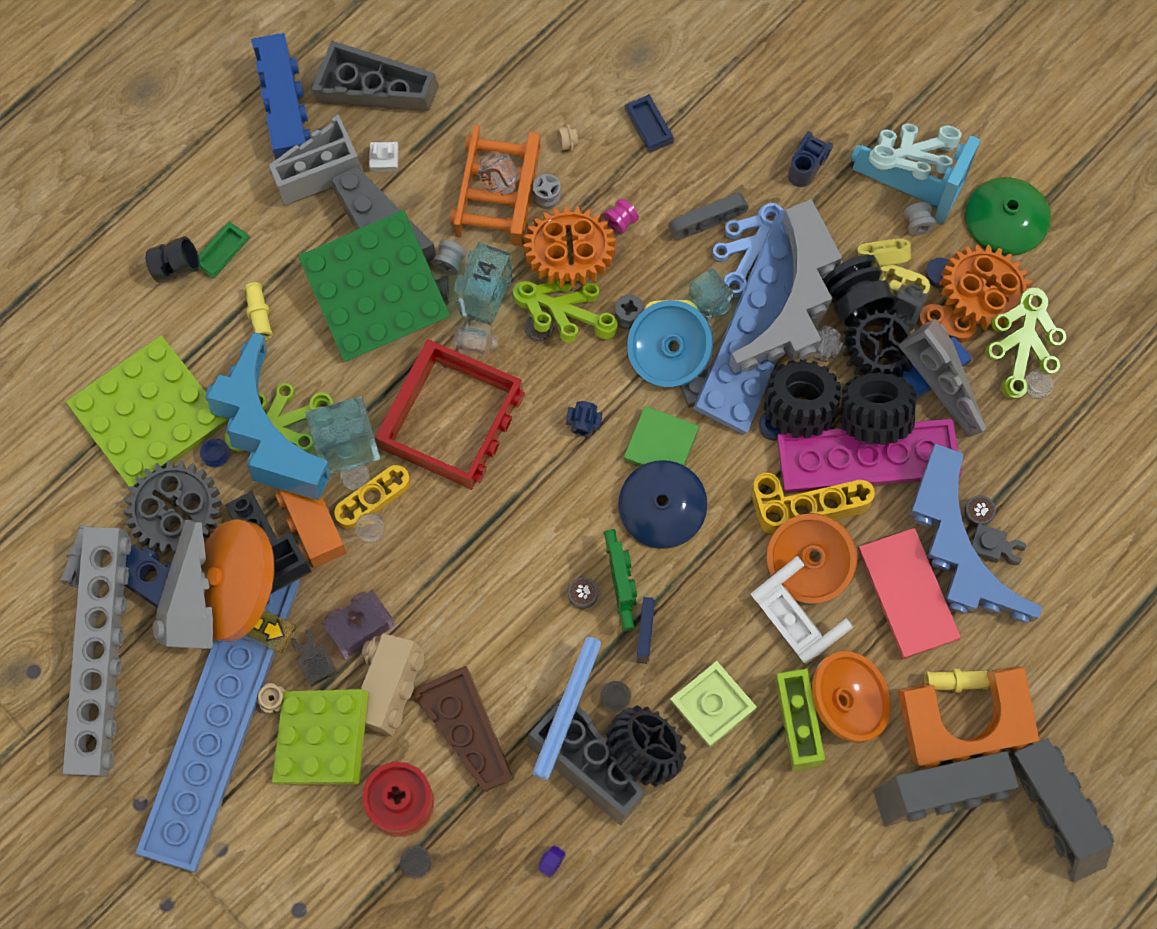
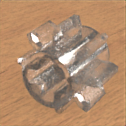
M822 326L820 331L817 330L821 343L817 353L812 357L822 362H827L830 357L836 360L844 344L839 341L841 335L832 327Z

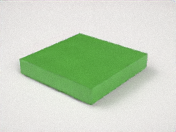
M644 406L624 455V461L642 466L653 461L667 460L685 466L698 433L699 425Z

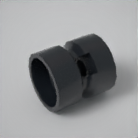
M186 236L169 241L167 245L161 244L149 248L145 255L148 271L159 284L174 280L178 275L185 276L197 272L200 266L197 250L192 241Z

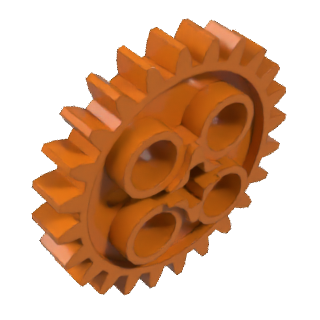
M565 206L562 213L557 208H554V215L550 216L544 212L543 220L535 218V226H528V234L524 235L525 244L523 245L526 264H531V272L538 271L539 279L548 276V284L559 280L560 287H563L565 282L569 281L571 287L574 288L576 281H580L585 286L586 278L589 277L591 280L597 281V273L605 275V267H611L612 258H615L616 238H613V229H608V221L600 223V214L591 217L590 209L582 214L578 206L574 212H570L568 206ZM566 228L571 229L574 265L568 264Z
M976 245L973 251L968 246L965 247L962 253L957 251L954 257L950 258L941 273L943 278L940 281V285L944 287L941 295L949 297L945 305L955 306L952 314L961 313L963 315L961 322H965L967 319L972 320V328L977 323H980L983 331H986L989 325L992 326V319L996 315L1005 314L1018 306L1021 294L1032 283V280L1024 279L1028 273L1027 270H1018L1021 264L1020 261L1012 263L1010 261L1011 254H1008L1006 257L1001 256L1002 250L1000 248L996 253H993L990 245H987L984 251L981 250L979 245ZM1024 316L1013 321L1012 324L1016 325L1018 321ZM999 318L998 325H1002L1003 328L1005 327V321Z

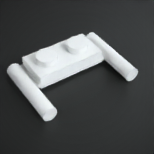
M796 556L755 589L751 596L799 655L803 663L807 665L854 628V626L845 618L822 636L821 632L789 591L782 585L783 582L805 566L803 561Z

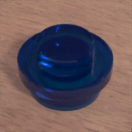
M221 439L207 440L200 449V457L203 463L209 467L215 468L224 465L230 456L228 445Z

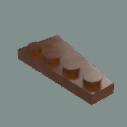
M467 666L413 689L412 694L442 732L444 738L453 747L483 791H490L514 780Z

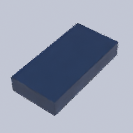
M650 94L625 104V111L649 153L674 143V137Z
M643 597L636 663L647 664L649 662L655 600L651 597Z

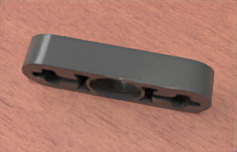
M741 193L732 194L674 218L668 227L674 239L681 240L744 214L749 206Z

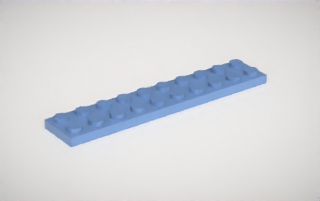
M299 580L270 595L261 616L265 619V622L260 631L252 629L244 637L233 642L214 640L213 648L209 652L135 854L197 873L258 704L259 691L265 684L281 639L265 642L268 636L263 634L262 631L268 621L275 624L277 619H279L284 631L301 584Z

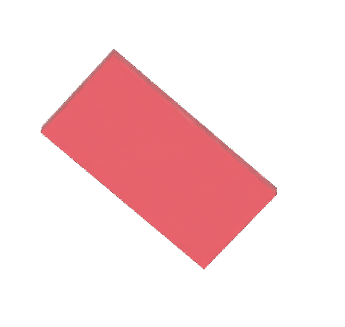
M915 528L858 548L903 660L960 640L961 636Z

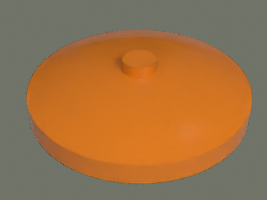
M238 519L223 523L210 535L204 544L206 560L201 565V571H203L205 578L209 581V589L205 591L204 598L205 606L212 607L213 640L233 642L244 637L257 624L269 600L274 576V557L268 536L257 524Z

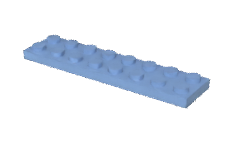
M782 209L775 215L693 406L694 410L742 435L746 434L749 430L777 360L770 361L767 359L759 362V365L749 372L741 370L733 373L729 361L733 352L753 342L771 326L782 312L789 298L793 284V257L790 240L782 223L785 213Z

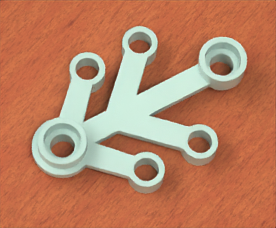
M904 124L900 132L901 146L898 149H894L893 146L897 138L896 133L891 130H882L878 139L880 145L875 146L874 150L870 152L869 161L879 170L898 167L912 171V175L917 179L926 180L931 171V166L928 163L934 164V169L940 173H946L948 167H952L953 160L948 156L926 152L938 148L945 151L954 150L959 144L961 132L955 127L943 126L940 128L936 138L913 144L917 137L918 128L913 124ZM904 158H909V159L917 160V161H919V162H913V161H910V160H906V159H904Z

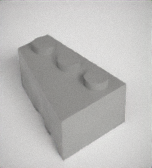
M339 114L333 117L332 123L324 129L314 131L311 134L312 138L301 146L295 145L269 165L284 205L334 187L331 178L356 166L361 170L358 156Z

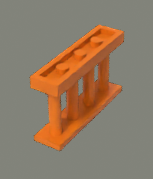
M474 124L472 135L468 134L466 138L465 150L469 152L457 209H452L450 225L454 226L456 237H462L464 225L505 230L506 234H510L511 245L522 246L541 150L540 133L529 132L527 142L515 144L481 139L480 125ZM484 150L519 155L521 159H524L523 167L512 169L477 164L478 151ZM495 168L501 172L504 179L516 180V183L519 184L518 192L513 191V194L473 189L471 188L473 176L478 175V171L484 172L485 170ZM491 172V177L500 178L497 172ZM470 199L511 205V208L514 209L513 217H508V219L467 214L468 201Z

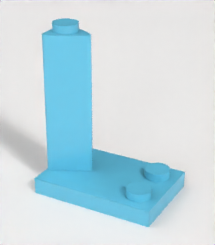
M970 135L966 145L960 143L953 158L957 163L954 168L948 167L942 180L932 175H929L926 180H920L912 175V171L898 167L879 170L869 161V154L872 149L863 145L855 147L850 160L855 162L852 170L938 207L934 218L936 222L944 225L964 185L981 139Z

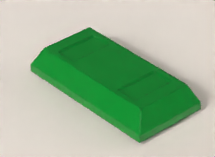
M229 221L199 253V268L212 278H215L251 237Z

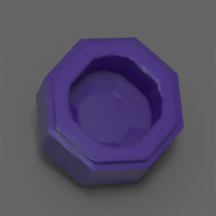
M555 845L549 847L540 858L538 864L539 872L548 878H552L566 856L565 851Z

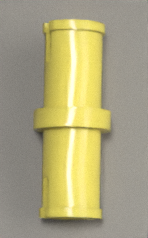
M257 282L249 283L244 288L248 304L246 310L247 317L251 319L254 333L264 335L265 340H268L273 336L268 318L270 314L269 306L265 304L262 285Z
M953 668L951 672H925L924 684L934 685L935 690H952L953 693H961L962 690L970 689L987 690L989 688L988 671H961L959 668Z

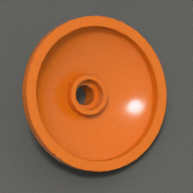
M805 513L788 519L774 532L767 549V565L771 577L796 556L803 561L805 566L782 583L796 601L816 604L834 599L850 585L857 568V551L851 535L838 521L822 514ZM813 550L820 553V560L812 558L811 552Z
M851 651L833 653L820 662L813 676L812 696L815 708L828 729L838 737L856 743L869 741L881 734L890 718L891 698L886 681L877 667L864 656Z

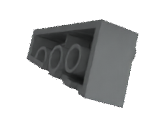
M357 166L331 178L335 194L356 230L401 211ZM409 219L427 262L432 261L436 255L434 243Z
M561 700L529 733L527 746L538 755H540ZM578 704L553 768L618 824L622 825L640 805L645 792L636 781H633L632 775L629 773L624 774V769L619 765H615L617 760L609 755L611 748L605 744L607 740L604 736L600 735L592 724L591 718Z
M1046 738L1015 752L1012 766L1030 801L1033 803L1038 801L1039 806H1037L1039 818L1044 828H1052L1056 843L1054 847L1060 858L1063 856L1067 857L1072 867L1068 874L1074 883L1107 867L1114 845V837L1106 825H1101L1093 802L1089 798L1085 799L1080 791L1081 785L1077 776L1073 772L1069 773L1061 750L1057 746L1053 747L1050 740Z
M1008 751L899 775L873 790L885 827L904 821L915 822L934 813L937 816L955 811L954 808L964 806V809L974 808L982 805V801L991 799L992 803L1009 799V793L1019 788V784Z

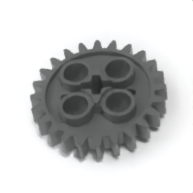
M168 460L165 469H162L159 463H156V472L152 473L146 468L145 474L147 478H135L139 486L138 488H128L134 496L124 499L127 505L131 507L123 511L127 517H131L126 521V524L129 528H133L131 534L134 538L140 537L139 542L142 546L149 543V549L153 552L160 546L163 555L168 553L169 548H172L175 553L185 520L174 509H168L161 499L153 496L154 492L161 494L174 507L178 506L181 512L188 518L202 522L204 537H210L207 531L208 528L218 527L213 518L222 516L220 511L215 509L222 506L220 498H215L220 492L217 487H213L215 482L212 477L206 478L207 474L204 469L197 472L194 463L189 465L187 469L183 460L179 461L177 467H174L172 462ZM172 483L178 484L175 491L166 492L167 486ZM192 501H201L198 508L194 510L188 509V505ZM150 506H159L157 512L152 515H146V511ZM181 523L180 528L176 532H168L171 524Z

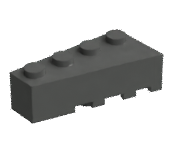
M331 40L311 90L318 103L429 111L439 86L435 73Z

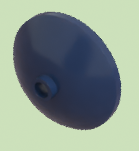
M667 460L653 461L637 468L625 480L619 495V514L625 529L638 542L657 549L674 548L688 542L702 527L707 514V495L700 479L686 466ZM665 496L668 499V503L665 506L658 505L657 499L659 497Z

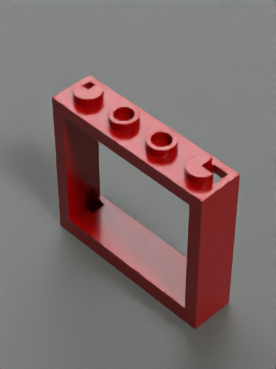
M427 339L375 436L377 447L472 490L475 483H480L486 473L487 467L484 465L488 457L493 458L500 443L497 440L502 431L506 432L512 421L510 414L514 406L518 408L522 403L525 392L522 391V380ZM435 362L508 393L468 473L394 441Z

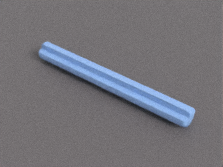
M586 637L534 767L533 775L537 778L548 780L601 646V641L596 638Z

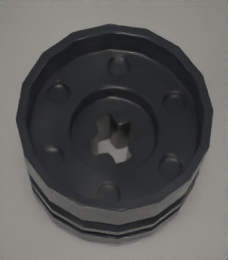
M867 254L849 259L836 266L833 271L822 279L832 297L831 302L836 303L834 311L844 328L850 326L849 321L851 318H858L857 314L862 310L867 313L870 307L874 306L879 311L881 307L886 306L888 312L896 305L897 298L890 284L882 280L884 272L879 267V262L874 255Z

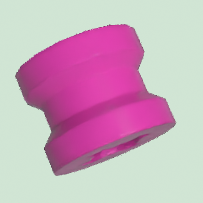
M622 198L615 203L613 209H608L603 213L605 221H608V225L618 234H623L629 224H634L639 220V216L633 206Z

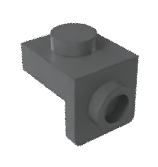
M902 283L895 295L897 298L896 305L888 314L893 309H897L896 317L900 319L902 316L907 315L904 323L907 326L914 324L915 327L929 295L923 293V289L916 285H905Z

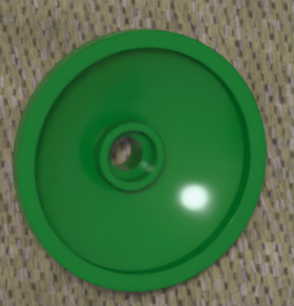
M1000 177L988 180L975 189L966 206L965 220L971 236L983 248L986 249L987 245H990L993 253H996L1000 248L1002 250L1001 255L1007 256L1011 254L1015 256L1033 250L1044 240L1050 227L1051 213L1045 197L1033 185L1017 178ZM1008 205H1013L1016 210L1009 209Z

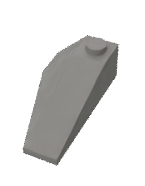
M934 318L920 326L898 346L967 436L972 437L983 432L986 426L954 343L948 336L946 328Z
M185 520L158 605L156 620L153 622V635L157 639V643L168 647L213 648L212 607L205 606L204 598L205 591L209 589V581L205 578L203 571H201V565L206 560L202 522Z

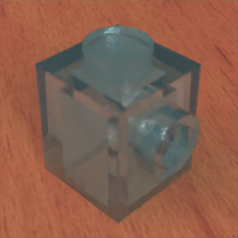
M713 267L690 282L689 295L692 298V302L697 306L698 311L704 312L709 320L715 315L721 316L732 307L734 292Z

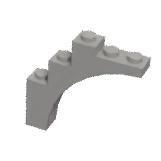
M812 199L785 210L782 223L790 240L793 257V284L790 295L782 312L771 326L753 342L731 354L729 365L733 373L741 370L749 372L755 369L759 362L767 359L774 361L785 355V351L790 360L798 358L806 360L817 353L821 338L811 318H819L827 312L832 297L822 278H825L841 263L842 256Z

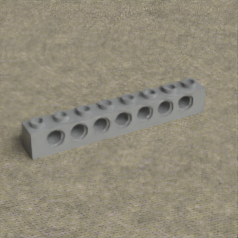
M83 527L63 774L109 776V770H112L114 765V753L111 751L112 739L116 736L117 724L113 718L114 707L116 708L119 703V691L116 689V680L120 676L122 669L121 659L118 658L119 646H122L124 641L121 617L126 612V598L123 597L124 585H127L129 579L126 555H129L131 551V539L128 537V532L120 528ZM111 553V563L106 567H102L101 560L103 556ZM108 583V594L105 597L100 598V587L103 584ZM105 613L107 617L106 624L102 628H98L96 624L97 618ZM103 644L104 654L99 659H96L94 650L97 645ZM99 674L102 678V683L98 689L94 690L91 682L93 677ZM94 705H97L99 716L94 721H91L89 711ZM94 736L97 745L92 752H89L86 743L90 737Z

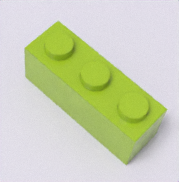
M808 669L777 673L775 683L792 772L823 767L825 757Z

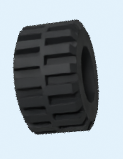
M800 359L799 362L790 360L787 362V365L780 364L777 370L772 371L768 379L763 405L767 420H772L771 425L775 429L779 427L781 433L785 435L790 433L794 438H798L799 435L804 436V438H811L812 434L815 436L822 435L823 430L828 431L831 428V424L834 423L841 398L840 382L836 381L837 376L834 373H829L828 367L825 365L821 367L815 361L809 363L806 360ZM795 397H804L810 401L800 400Z
M877 372L874 374L865 373L863 376L858 375L854 377V380H849L842 389L841 426L850 437H855V440L865 441L867 444L872 445L874 443L886 445V443H896L898 439H905L908 437V434L912 433L915 426L916 390L913 389L911 383L906 382V379L896 377L894 374Z

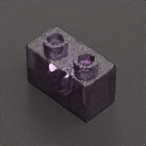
M373 589L368 593L364 591L352 598L350 605L342 610L340 608L333 610L325 617L326 621L322 623L326 633L344 659L362 649L366 641H372L373 637H379L395 626L393 618ZM355 618L362 622L358 627L352 622Z

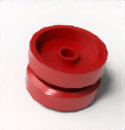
M390 762L378 767L369 775L363 787L362 802L367 816L379 831L389 836L406 837L419 832L428 824L434 811L435 798L428 779L419 768L407 762ZM403 796L404 799H401L402 803L396 805L394 803L395 798Z

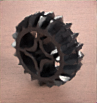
M873 306L868 309L867 313L864 310L860 311L857 314L858 318H851L849 321L850 326H846L843 331L846 337H843L841 344L847 347L842 351V355L851 357L846 362V366L854 364L857 367L854 370V375H858L862 371L863 373L874 374L881 372L884 374H894L896 377H903V371L909 372L912 369V363L898 346L911 335L910 332L914 329V324L907 326L904 323L907 315L899 319L896 317L897 309H893L888 314L886 306L881 307L879 311ZM869 326L883 327L880 332H873L871 330L866 332L862 330ZM892 334H894V335L896 336V338L898 339L899 343L894 340ZM883 337V339H882V341H881V343H882V345H881L882 350L878 353V351H879V342H878V341ZM861 347L866 349V351L868 352V357L864 354ZM881 358H888L890 360L894 358L898 360V362L890 365L878 364Z
M636 705L633 708L628 707L622 710L611 721L612 723L606 732L608 740L605 743L611 748L609 755L616 758L615 765L621 766L624 769V774L629 773L632 775L634 782L640 779L644 786L652 784L654 787H657L659 784L664 785L670 782L681 771L687 758L684 754L686 747L680 743L683 737L676 734V726H671L668 723V718L663 719L660 717L659 711L652 713L648 706L642 709Z

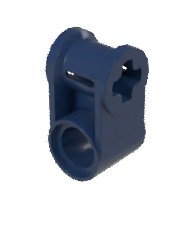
M808 131L791 159L788 172L789 181L797 187L809 185L820 167L824 165L829 157L834 143H826L814 137L813 133ZM798 168H804L806 171H801Z

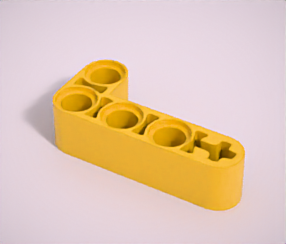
M771 473L758 475L752 488V500L760 527L768 534H774L777 528L785 521L800 515L795 510L798 506L806 507L810 513L822 514L838 520L865 513L870 508L875 496L872 484L865 480H856L784 497L779 479ZM766 485L772 488L773 493L765 495L758 488ZM855 493H858L860 497H854ZM832 499L837 502L838 507L828 508L824 501ZM777 513L781 520L771 522L767 519L766 515Z

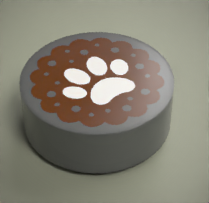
M982 495L972 497L964 509L965 518L974 526L978 524L988 525L996 513L993 501Z
M586 577L573 580L568 588L569 601L576 608H590L596 603L598 598L597 585L593 580Z

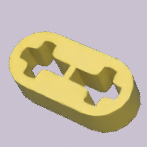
M905 239L870 242L862 244L857 248L858 256L874 255L879 262V266L904 263L911 259V243Z
M892 264L881 267L884 272L882 280L885 281V277L888 274L893 275V280L889 284L895 295L902 283L905 285L919 284L920 288L923 289V293L928 294L930 283L925 276Z

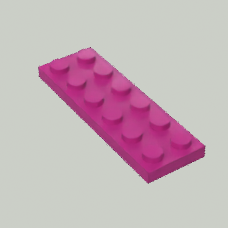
M953 419L915 422L911 434H908V437L898 439L896 443H886V445H879L877 443L872 445L867 444L865 441H857L855 437L847 435L843 429L823 430L822 435L815 436L812 434L811 438H804V436L800 435L798 438H794L790 433L777 435L784 494L813 491L856 480L868 481L872 486L920 482L930 451L935 444L958 451Z

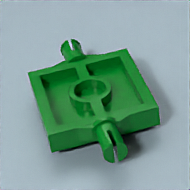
M610 529L604 531L603 534L607 547L606 553L609 554L610 570L618 606L617 612L621 619L622 631H630L635 629L632 618V606L637 605L636 584L634 579L629 580L628 578L631 576L630 568H632L629 550L623 551L621 541H617L616 530Z

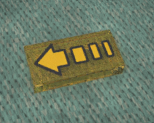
M264 610L257 624L245 636L282 654L297 627L295 624Z

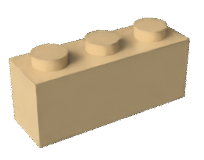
M382 634L361 689L369 692L365 729L394 736L396 728L400 726L405 704L413 693V683L425 660L424 655L426 651L414 641Z

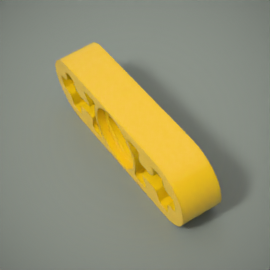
M400 465L390 466L346 497L335 508L334 514L337 523L344 529H354L405 493L410 486L408 471ZM392 475H396L397 477L402 476V477H401L402 484H400V485H397V483H392V484H391V482H392L391 476H392ZM383 482L384 486L388 488V495L385 494V490L380 483ZM371 490H376L381 494L380 500L375 504H368L364 500L365 494ZM358 499L360 500L362 507L365 509L364 512L361 511L360 507L356 509L358 505L355 501H357ZM345 509H348V511L350 512L355 510L353 512L354 518L352 520H350L347 517L342 519L344 517L343 511Z

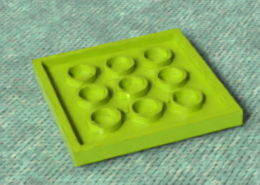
M162 335L65 401L129 487L138 488L139 484L135 479L136 477L147 478L145 474L146 468L154 473L156 472V463H159L162 469H165L168 460L173 464L228 425L226 418L211 414L209 403L206 400V391Z

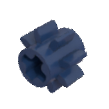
M578 401L575 408L568 407L566 425L571 426L573 434L588 437L592 435L593 430L600 431L602 413L597 412V405L587 401Z

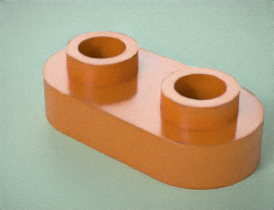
M938 304L925 306L918 318L919 326H922L933 320L930 317L931 314H936L939 317L937 322L946 328L948 336L950 338L954 336L959 343L969 341L977 328V325L974 328L971 327L972 320L970 319L964 322L967 327L961 328L958 322H961L963 315L961 313L953 315V308Z

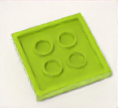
M363 689L283 691L272 783L277 785L359 784L369 692Z

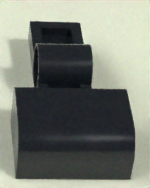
M252 491L225 505L233 520L238 519L255 523L268 536L274 557V576L270 595L312 573L291 532L277 539Z

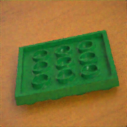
M401 210L298 255L344 362L451 317L405 210Z

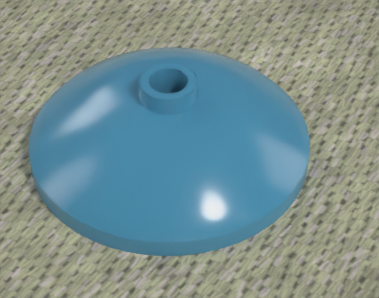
M675 300L655 303L642 311L633 322L627 341L628 356L635 371L646 381L668 388L685 385L696 379L709 363L713 350V335L710 325L700 311L687 303ZM674 342H678L679 349L672 352L671 345Z

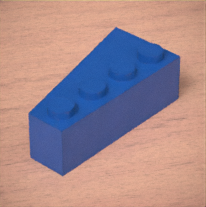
M284 33L251 39L257 59V72L261 87L263 88L261 93L265 110L268 113L266 114L275 159H278L295 145L301 146L311 138L310 130H304L303 122L308 121L305 105H300L299 98L304 97L301 81H296L294 75L299 74L297 58H291Z

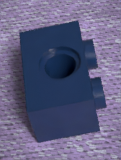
M132 545L130 554L126 555L129 579L127 585L124 586L158 608L171 563L168 562L165 566L157 561L159 556L149 548L144 546L141 550ZM149 572H157V576L153 581H144L145 576Z

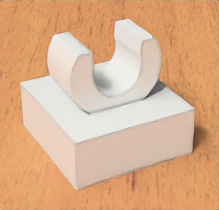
M370 142V173L398 172V142Z

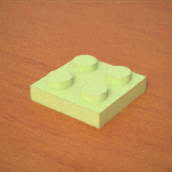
M718 661L713 663L670 699L671 704L709 748L757 708Z

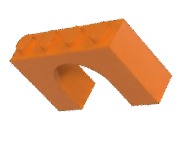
M1013 666L987 672L993 700V716L989 725L982 733L968 739L956 738L944 727L940 717L934 685L923 684L898 689L912 763L918 766L922 765V769H930L941 766L940 761L952 759V763L970 760V755L982 753V757L1001 753L1000 749L1012 747V751H1019L1030 746V743L1040 741L1025 667Z

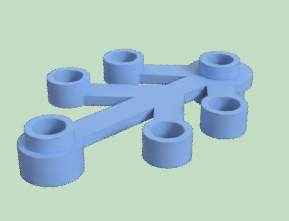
M769 203L760 208L757 216L740 221L730 220L727 222L725 235L729 239H738L742 231L758 227L759 229L754 236L727 244L717 243L714 246L712 255L717 262H725L728 260L729 255L747 250L736 272H731L724 278L723 290L726 295L734 298L742 295L747 283L745 278L759 255L773 222L767 220L766 217H775L776 213L782 209L778 204ZM736 227L738 231L733 233L729 231V228ZM721 249L724 250L726 254L718 255L716 251ZM736 284L739 286V289L732 290L729 286Z

